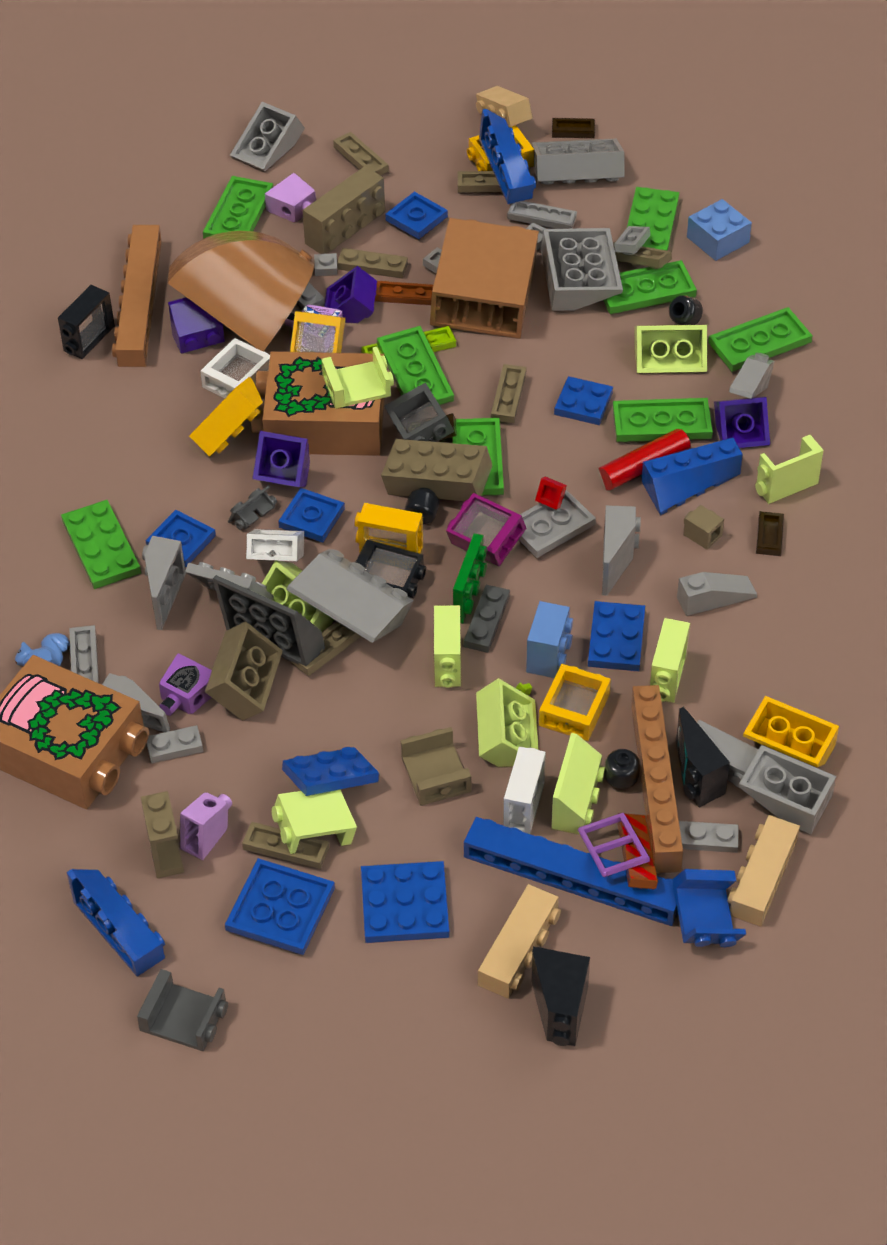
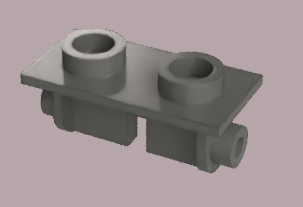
M268 485L263 490L256 489L250 494L249 500L244 504L242 502L237 503L230 510L232 514L228 523L235 520V526L239 530L247 529L259 519L254 513L255 510L263 517L274 509L277 500L273 495L269 496L267 494L270 486Z

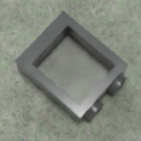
M426 383L384 406L402 439L437 442L454 432L446 414Z

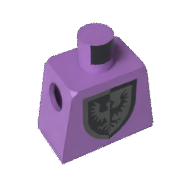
M178 653L159 683L160 694L163 700L159 707L168 716H171L177 708L188 714L194 713L212 698L205 693L212 670Z

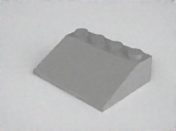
M617 138L531 142L534 148L535 175L537 181H541V184H553L554 181L563 180V183H575L579 179H584L585 182H596L600 178H606V181H618L619 178L624 177V150Z
M610 228L543 229L541 254L552 311L577 310L623 292Z
M328 549L318 554L286 589L372 643L400 627L414 601L407 597L408 594L405 591L386 584L385 579L377 575H371L365 571L361 564L350 562L344 558L341 552L334 549Z

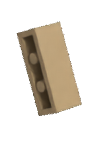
M499 86L476 94V108L481 115L483 109H488L504 118L509 127L532 119L529 98Z

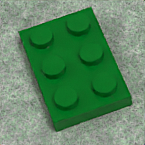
M476 533L472 536L453 587V605H460L461 624L464 623L466 614L470 615L472 612L473 595H478L480 589L479 579L485 576L487 563L483 562L487 553V546H484V535Z

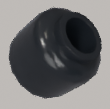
M686 295L677 296L669 306V316L676 324L696 325L702 318V304L694 297Z
M420 488L411 492L405 510L422 513L423 524H429L436 517L440 505L439 499L432 490Z
M627 749L612 751L605 761V778L607 782L619 789H627L637 783L640 774V760L638 756Z

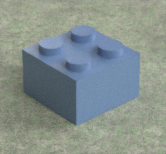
M721 199L688 217L687 238L717 261L750 242L752 222Z
M539 601L527 639V673L555 678L561 664L566 663L567 654L564 653L566 649L570 650L573 637L570 634L573 626V618H569L570 607Z

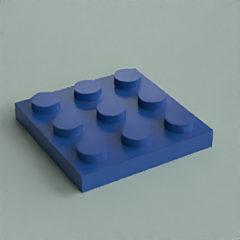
M258 858L225 923V930L304 955L334 892L335 882Z
M444 861L361 866L365 943L449 938Z

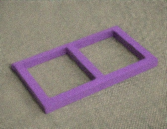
M624 813L578 828L581 838L603 877L650 862L648 854ZM620 821L622 822L628 833L627 836L593 847L586 833ZM631 842L634 843L640 854V857L608 868L603 866L597 855Z

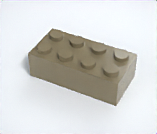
M364 166L303 209L305 244L320 254H327L342 242L351 238L356 232L366 227L374 219L381 216L385 212L384 178Z
M395 439L381 477L388 495L409 496L414 490L428 488L435 492L438 499L466 501L473 493L482 496L493 465L487 446Z

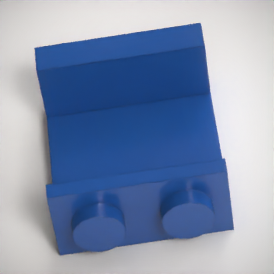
M684 869L672 879L683 943H695L697 947H704L710 944H720V947H731L736 945L737 941L746 935V929H733L729 903L727 901L726 889L736 882L735 871Z

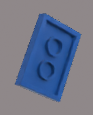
M595 601L588 667L639 671L645 605Z
M344 747L341 750L331 752L322 751L309 756H296L293 759L283 760L282 770L305 796L379 781V772L355 747Z

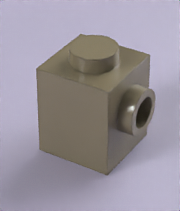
M699 505L684 518V536L708 549L722 536L724 519L712 510Z

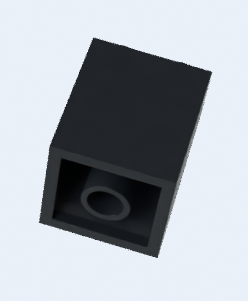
M533 946L531 982L546 1040L559 1046H575L588 991L590 957Z

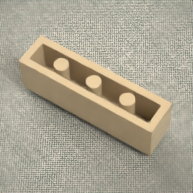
M768 815L765 825L759 824L755 839L758 841L755 846L750 845L746 860L749 862L746 867L741 866L737 876L739 885L737 888L732 887L727 900L731 904V916L760 927L762 926L797 843L800 825Z
M527 885L478 970V986L508 999L513 990H519L524 979L523 973L526 967L529 969L532 967L533 946L542 947L545 944L549 934L547 930L551 924L555 925L559 919L561 909H558V896L532 885Z

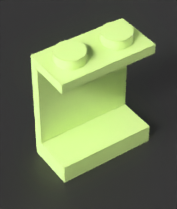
M377 347L372 348V362L341 369H335L331 357L321 359L322 375L335 409L391 396V386H394L393 375L391 371L387 372L386 358L384 355H380Z
M811 435L802 438L798 457L776 466L765 453L760 454L757 482L755 484L757 493L763 496L768 504L818 484L824 450Z
M341 790L305 796L302 791L278 794L275 806L272 807V818L274 822L278 823L282 842L287 844L290 854L296 853L300 839L336 834L341 846L350 845L357 829Z

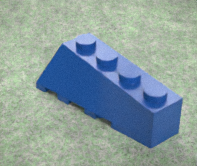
M483 109L479 140L507 204L532 199L533 190L536 189V181L534 176H531L529 173L527 160L522 158L519 143L516 144L514 140L513 129L508 127L504 118L488 109Z
M729 438L644 461L642 483L661 516L668 511V508L684 504L685 499L693 495L699 496L705 493V489L711 486L716 487L740 475L743 454L734 438Z
M71 869L67 872L74 904L137 977L165 959L163 950L165 942L157 931L153 933L148 928L149 924L146 918L141 913H135L128 897L124 894L121 896L117 892V887L109 876L105 878L99 870Z

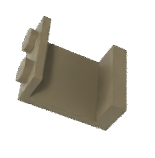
M452 727L437 729L430 733L410 736L407 739L400 740L401 757L420 806L471 792V774L468 768L463 769L453 744Z
M168 791L142 796L141 803L156 877L162 878L184 873L177 842L178 834Z

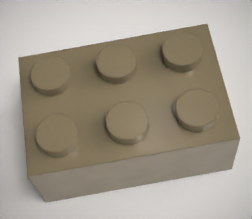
M246 621L225 631L205 693L242 721L263 712L283 650Z

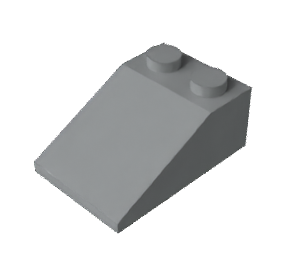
M261 102L230 156L262 171H266L296 144L305 127L296 115Z
M606 505L602 595L607 596L632 561L634 548L639 549V534L635 532H640L641 517H636V507Z
M152 536L149 544L143 548L142 559L146 563L145 576H148L157 630H162L186 572L181 541Z
M761 745L741 779L739 788L779 819L800 825L799 830L812 834L833 796L836 776Z

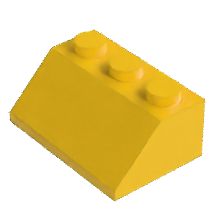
M248 377L239 384L189 435L209 457L215 451L220 454L229 445L226 440L231 435L236 438L244 430L242 424L247 419L251 422L260 413L257 408L263 401L253 380Z
M765 696L744 731L743 737L818 768L827 762L836 745L839 726Z

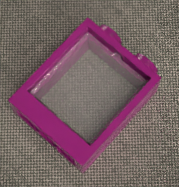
M473 493L462 504L457 516L449 522L446 533L451 544L466 551L474 533L484 535V546H487L485 560L500 566L527 528L522 515Z

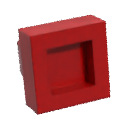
M545 476L541 478L535 501L557 510L561 507L567 485Z

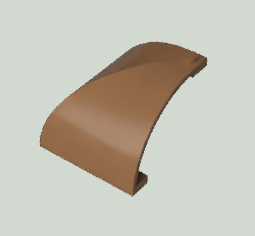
M228 231L204 238L181 253L169 266L168 284L256 349L264 351L305 290L314 271V263L311 261L313 257L303 249L299 252L276 237L253 231Z

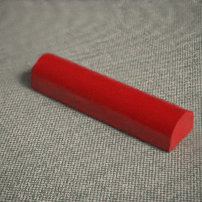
M675 429L599 467L606 490H612L642 475L644 461L691 449L689 437L682 429Z

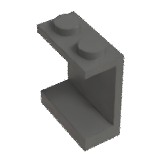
M160 969L137 1015L139 1029L142 1032L204 1051L207 1043L212 1042L216 1035V1024L219 1018H224L226 1015L228 1002L225 998V991L222 988H218L215 996L212 997L173 984L172 973Z

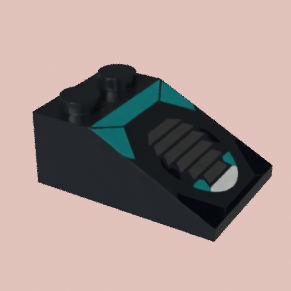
M683 706L679 708L676 734L683 790L689 800H693L698 807H701L726 794L730 762Z

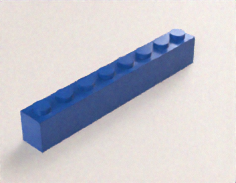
M475 817L464 840V858L669 926H673L678 910L672 879L657 876L658 883L656 889L628 887L626 870L603 877L590 853L574 849L566 844L561 845L549 841L542 836H534L522 832L518 828H509L497 824L490 819ZM599 857L605 868L621 863Z

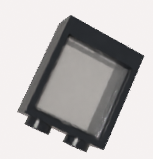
M90 285L58 317L64 352L83 359L115 327L110 292Z
M368 539L356 560V563L361 564L365 571L371 575L382 577L386 580V584L405 591L408 594L407 597L413 599L417 593L418 582L424 579L427 569L424 565L423 554Z

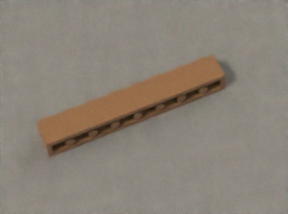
M133 225L132 234H128V247L130 249H126L125 253L127 263L123 266L125 280L121 281L123 295L119 296V308L121 311H117V325L119 327H115L114 331L115 341L117 342L112 345V355L117 357L118 367H146L162 243L160 225Z
M659 685L633 686L631 708L637 753L640 760V776L646 821L656 873L681 872L683 847Z

